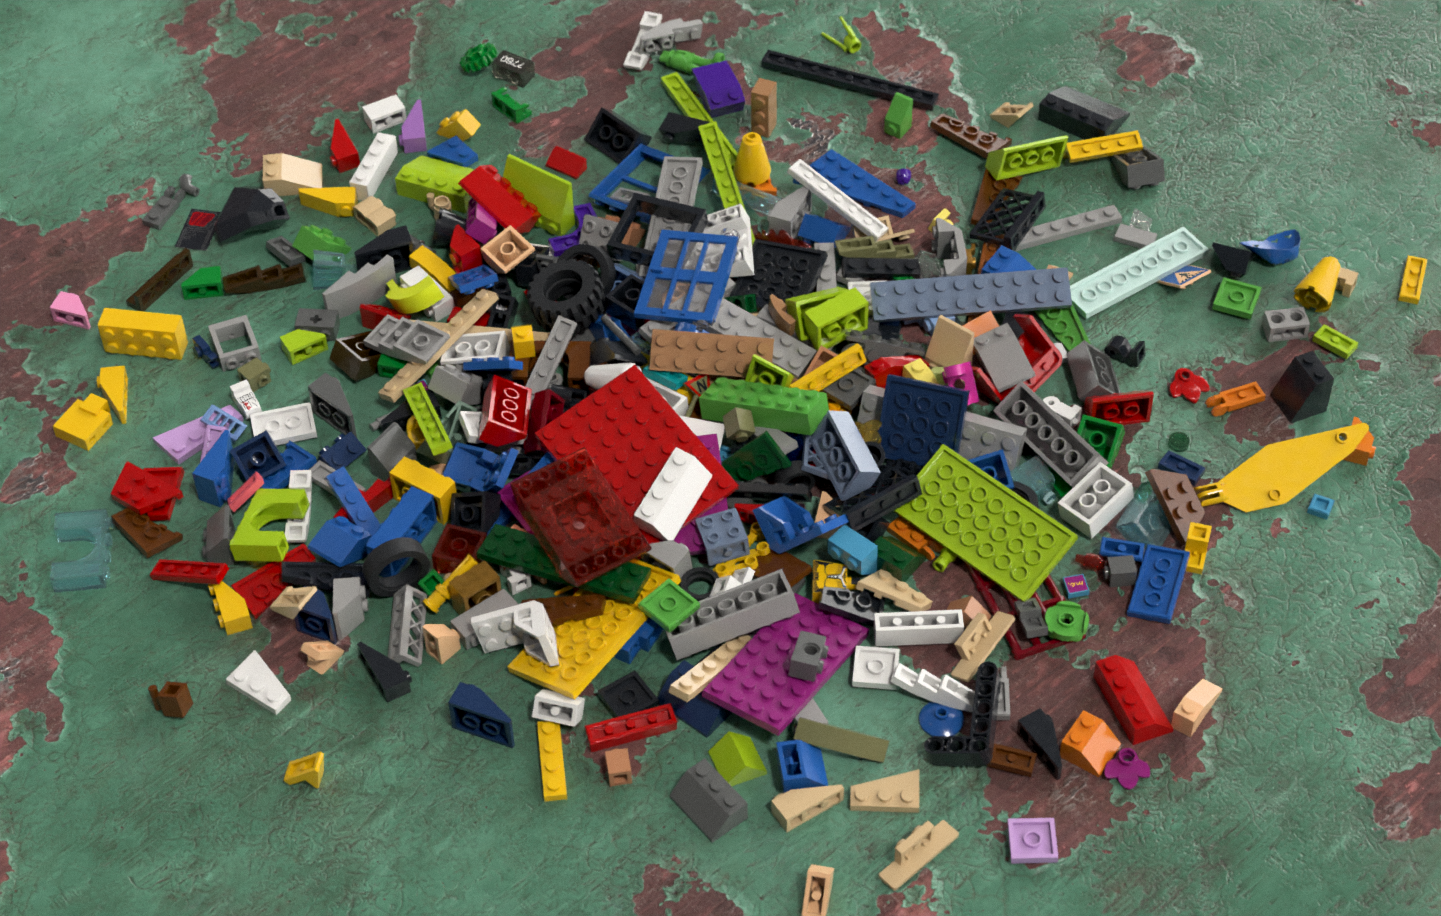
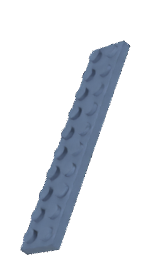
M1067 267L870 282L874 323L938 318L940 315L945 317L980 315L990 310L993 314L1072 307Z

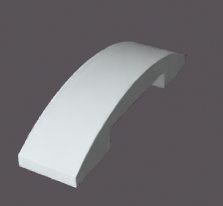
M644 12L640 22V31L632 51H629L623 64L624 67L637 70L644 68L652 52L639 54L640 38L647 31L661 24L662 14Z
M290 470L289 489H305L310 506L303 519H288L285 526V537L288 543L306 542L311 516L312 471Z

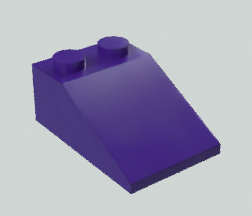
M727 60L691 70L704 108L711 118L743 110L746 100Z

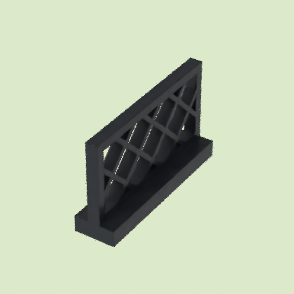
M1003 188L970 232V238L1002 245L1015 251L1046 208L1045 193L1037 191L1035 195ZM1005 196L1013 197L1007 200L1003 199ZM1025 200L1030 201V202L1025 203V204H1021V203H1020L1021 201H1025ZM1014 203H1017V205H1018V206H1014V207H1011V208H1008V206H1007V205H1011V204H1014ZM1004 207V210L995 211L997 208ZM1018 211H1021V212H1022L1021 214H1018V215H1014V216L1012 215V213H1014V212H1018ZM1007 214L1009 215L1008 218H1004L1001 220L999 218L1000 216H1004ZM993 218L996 219V221H994V222H990V223H987V222H986L987 220H990V219H993ZM1013 222V225L1004 227V224ZM997 226H1000V228H1001V229L994 230V231H991V229H990V228H994V227H997ZM983 230H987V231H988L987 233H984V234L978 233V232L983 231ZM1001 234L1005 235L1003 239L995 237Z
M890 467L881 472L872 485L877 487L868 488L857 494L860 495L859 497L853 496L845 501H841L838 496L823 504V506L830 514H836L837 518L845 514L849 521L846 523L847 526L857 531L922 495L918 476L914 474L907 476L894 467Z

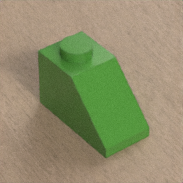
M898 92L895 94L885 117V133L901 139L912 127V98Z

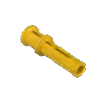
M468 554L442 584L435 586V591L428 598H424L423 602L432 611L438 613L440 606L447 599H451L449 582L456 576L470 570L474 565H478V562Z

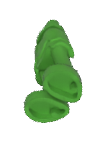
M664 50L659 61L666 63L668 67L691 75L693 68L725 61V54L717 52L713 59H705L690 53V51L676 50L675 52V50H671L669 52Z

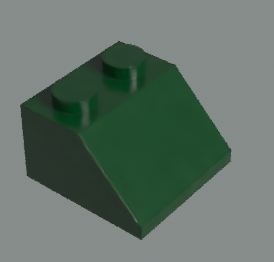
M880 536L874 542L878 546L877 571L881 569L887 571L899 581L906 582L926 560L925 555L892 536Z

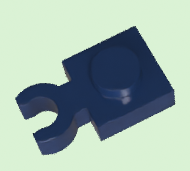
M200 335L192 338L195 355L198 358L201 357L205 363L208 362L212 369L219 366L220 364L216 360L218 356L210 350V346Z

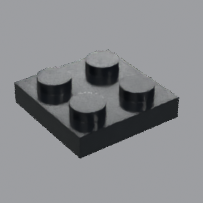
M635 670L598 690L599 698L615 718L659 706V699Z

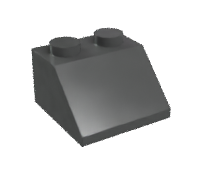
M393 422L367 447L371 472L383 481L390 477L389 472L404 456L411 460H417L415 445L396 422Z
M225 505L207 520V529L203 530L204 542H206V546L202 548L203 558H207L208 562L235 565V559L229 549V544L236 530L229 505Z

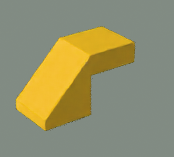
M1190 522L1185 551L1190 552L1186 568L1187 572L1202 575L1212 526Z

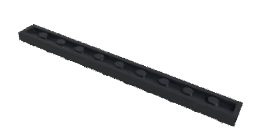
M767 50L761 60L762 67L893 100L898 92L912 98L913 106L933 111L939 99L938 93Z

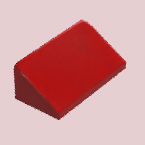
M555 146L546 162V166L574 179H578L587 169V160L580 155Z

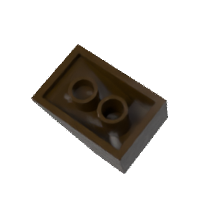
M373 330L335 340L329 359L355 381L369 378L378 372L377 364L381 353L365 346L363 341Z

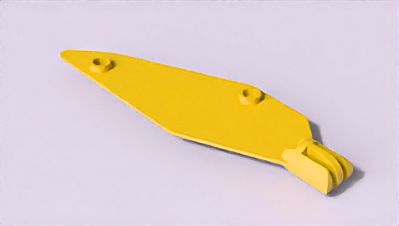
M1360 423L1268 444L1219 482L1194 487L1193 489L1195 493H1199L1197 497L1201 501L1202 507L1224 502L1247 513L1286 504L1351 454L1369 431V426L1366 423ZM1339 436H1342L1344 441L1340 440Z

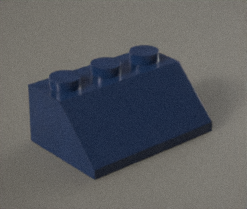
M683 660L669 674L658 696L659 706L671 703L675 717L708 738L733 712L702 697L703 691L689 702L669 693L670 685L694 667Z

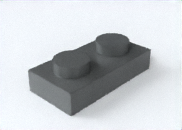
M283 236L266 241V248L287 265L293 266L305 261L306 255L294 248L293 244Z

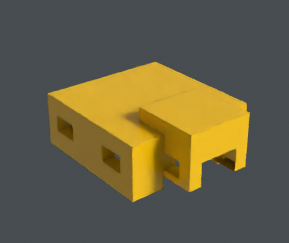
M92 393L84 401L77 399L53 425L56 437L89 451L113 425L111 414L109 413L111 410L108 400Z

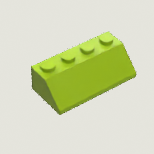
M1064 135L990 151L985 167L996 181L1060 167L1068 136Z

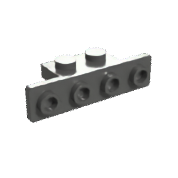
M857 330L845 332L846 340L864 343L863 352L867 361L864 364H869L880 357L904 356L905 352L925 355V350L919 343L910 342V344H905L896 338L885 340L880 335L871 334L866 336Z

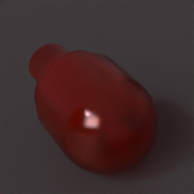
M1091 552L1086 553V555L1076 554L1074 562L1083 564L1084 568L1093 571H1100L1105 565V560L1101 555Z

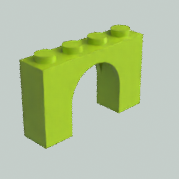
M259 488L255 496L251 499L247 511L244 513L240 525L237 526L233 538L230 540L229 549L235 561H283L289 549L284 531H260L259 529L266 523L276 519H303L310 506L305 489Z

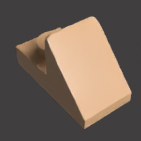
M329 641L304 642L301 651L307 654V666L320 674H324L344 653V650Z

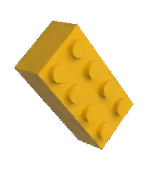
M104 308L97 325L104 350L109 353L182 360L188 344L181 315Z

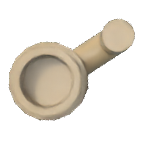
M434 193L427 194L428 206L434 211L435 221L439 218L440 207L452 211L451 202L447 196L441 195L435 198Z

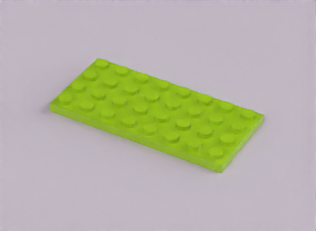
M942 444L917 475L922 495L893 510L897 515L1023 602L1030 599L1078 539L1074 532L944 444Z

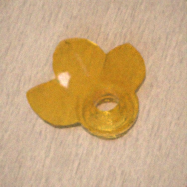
M869 420L864 424L854 422L864 442L873 441L878 444L881 443V436L877 430L881 427L882 422L878 420Z

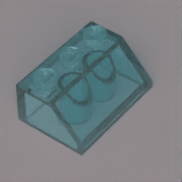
M1149 481L1140 484L1134 494V498L1128 504L1116 527L1127 541L1145 543L1144 548L1147 547V544L1162 547L1172 527Z

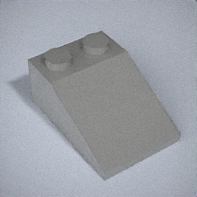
M805 186L777 202L773 210L769 211L767 221H769L767 230L769 241L793 245L796 241L804 214H811L812 192Z
M1008 323L974 338L973 348L976 357L999 393L1017 385L1020 381L1023 382L1036 376Z

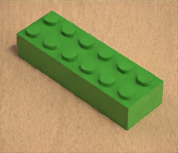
M718 377L699 397L702 419L723 422L722 416L737 407L751 410L755 427L778 429L780 431L812 435L829 410L827 394L823 392L803 390L796 387L768 385L761 382L733 380L726 377Z

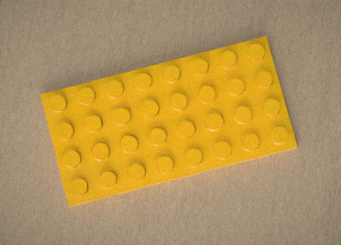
M618 552L610 555V557L651 568V575L635 603L631 604L606 596L607 600L603 615L575 621L573 618L558 626L552 623L556 633L559 665L550 667L528 655L524 648L507 666L509 672L575 700L649 618L638 608V603L668 578L678 585L681 582L680 576ZM579 588V590L573 596L590 595L597 593H593Z

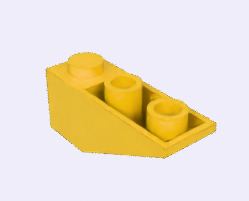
M223 581L220 584H208L211 596H216V599H213L215 611L221 612V615L217 616L220 627H225L227 635L253 628L245 599Z

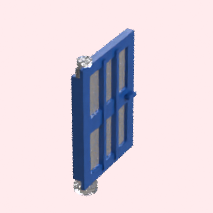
M724 228L720 235L661 230L634 311V317L696 324V328L701 331L703 329L707 330L708 326H713L737 253L740 239L738 231L732 228Z

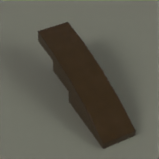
M301 263L284 269L281 264L263 270L258 265L222 277L226 293L268 291L306 282L304 268Z

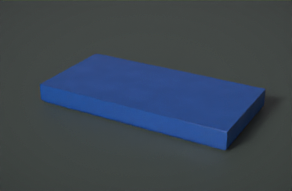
M1147 544L1127 610V616L1167 624L1171 623L1189 561V551Z

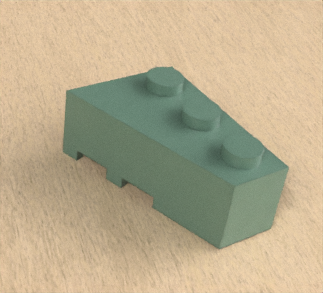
M460 400L441 421L453 447L457 442L467 444V438L458 418L460 411L477 412V408ZM425 439L416 452L439 463L446 464L452 449L443 454L433 456Z

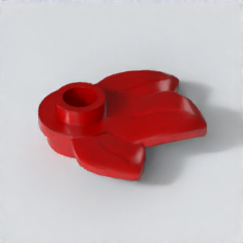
M1187 368L1178 369L1174 374V381L1170 384V393L1173 398L1183 395L1193 404L1197 403L1201 392H1209L1210 390L1208 382L1203 377L1194 375Z

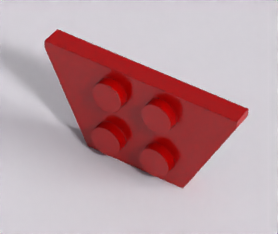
M128 461L125 463L110 493L113 500L139 515L166 505L164 502L174 497H177L179 500L184 497L181 490Z

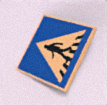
M1187 265L1158 280L1157 283L1185 289L1186 285H1193L1194 281L1211 273V270Z

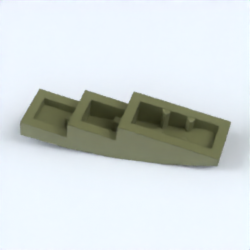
M873 236L835 241L839 255L844 257L914 259L915 257L910 243L893 245L892 240L875 242Z
M799 717L794 736L795 740H801L812 745L884 763L890 742L886 739Z

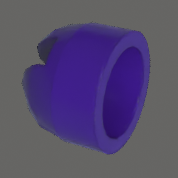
M908 169L897 170V182L901 185L908 184L911 180V171Z

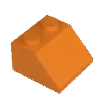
M1083 710L1061 741L1060 757L1100 777L1105 770L1107 762L1112 760L1120 748L1121 742L1104 720Z

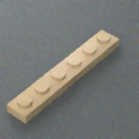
M743 634L726 642L672 683L669 693L689 702L703 691L752 638L748 634Z

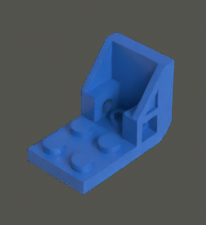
M457 442L452 449L442 475L450 477L455 481L456 489L464 493L479 491L497 493L504 488L519 451L511 447L506 452L503 451L499 456L487 449Z
M786 496L752 510L770 549L779 554L849 522L845 514L838 518L834 514L824 519L825 524L823 520L814 523L809 511Z

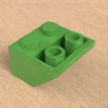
M314 225L310 227L301 226L292 245L317 264L331 266L351 250V247L345 244L346 241L338 236H333L331 230L325 227L320 229Z

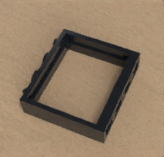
M634 193L607 244L609 255L617 260L649 267L654 251L622 244L637 212L692 224L688 232L703 233L708 223L706 209ZM683 241L676 256L664 254L660 267L676 268L685 241ZM690 242L681 269H685L698 242Z

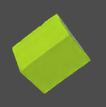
M754 354L745 381L789 387L794 376Z
M729 731L708 751L717 772L731 786L767 774V770L749 736Z

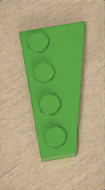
M1073 303L1070 308L1033 310L1068 352L1084 340L1090 344Z

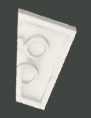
M255 650L226 678L227 685L275 715L291 701L290 694Z

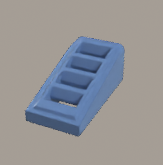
M213 404L200 419L206 426L224 427L228 422L230 424L228 431L232 445H234L247 427L246 424ZM213 412L217 415L212 421L208 420ZM220 417L224 419L220 425L215 424ZM233 427L237 429L234 434L230 433Z

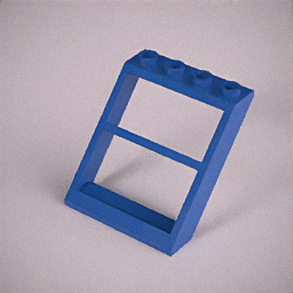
M640 144L589 193L588 197L594 198V203L605 207V204H609V209L617 212H620L621 209L625 210L628 206L627 204L607 196L622 181L657 193V187L628 177V175L647 157L663 163L664 156H675ZM702 167L699 182L709 173V169ZM637 212L636 215L640 216V221L650 224L652 215Z

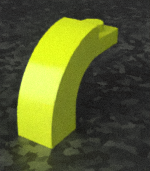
M429 275L408 288L398 287L393 279L386 283L390 290L387 291L388 293L385 296L395 310L403 314L424 310L445 297Z

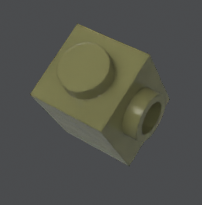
M257 357L237 369L240 382L247 379L252 392L271 382L270 367L266 362H261Z
M735 407L722 416L727 439L744 442L756 433L751 410Z

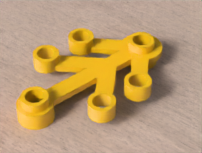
M758 522L751 525L750 534L747 536L749 547L754 541L765 539ZM760 542L755 549L750 550V555L716 564L713 571L721 578L729 575L732 576L735 570L746 567L754 570L758 567L756 556H765L770 553L769 544L767 542ZM744 560L745 562L741 564H736L738 561Z

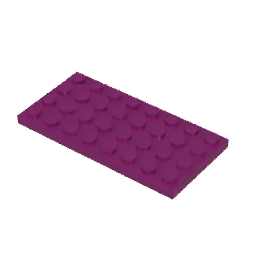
M794 593L800 613L762 627L702 692V697L777 736L783 732L852 655L856 646H860L869 635L868 628L843 616L818 608L819 604L797 593ZM800 631L826 636L825 646H829L826 659L821 660L824 661L822 673H817L815 682L788 676L791 658Z

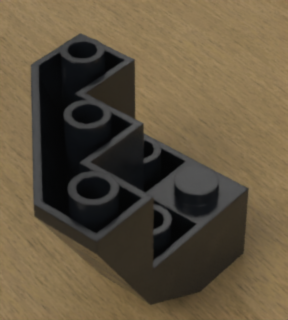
M256 186L234 187L214 224V228L220 243L236 242L248 231L279 229L290 217L284 201L271 188Z

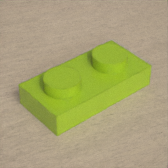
M1325 324L1313 335L1312 339L1313 342L1345 359H1348L1358 347L1357 341Z

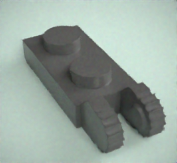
M169 186L166 188L164 195L160 197L142 219L143 225L160 230L178 209L179 204L185 197V191L179 189L175 193V187Z

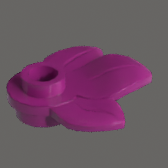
M1124 748L1117 753L1115 759L1107 762L1104 775L1107 779L1118 778V782L1123 788L1131 790L1137 785L1139 777H1150V768L1146 762L1138 758L1133 749Z

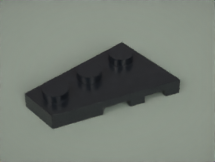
M823 587L820 592L818 608L874 627V613L884 612L885 598H877L874 596L875 593H869V590L853 592L848 588Z

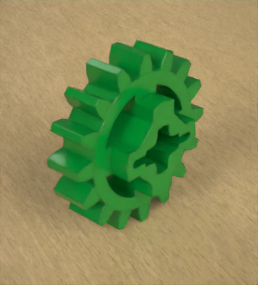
M493 43L478 44L476 47L468 49L465 56L461 57L459 63L464 72L479 71L484 67H488L493 62L492 59L497 57L496 54L498 52Z

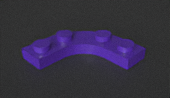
M590 203L574 206V217L578 228L573 233L548 238V246L553 256H561L566 249L579 244L584 215L597 217Z

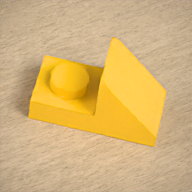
M320 751L290 761L283 781L288 785H292L306 780L318 789L324 772V753Z

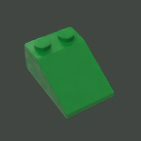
M1083 415L1077 433L1108 462L1107 467L1111 469L1125 434L1123 425Z

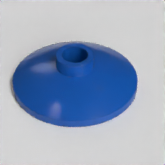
M930 702L920 711L919 723L924 732L932 737L954 736L962 729L964 716L959 709Z

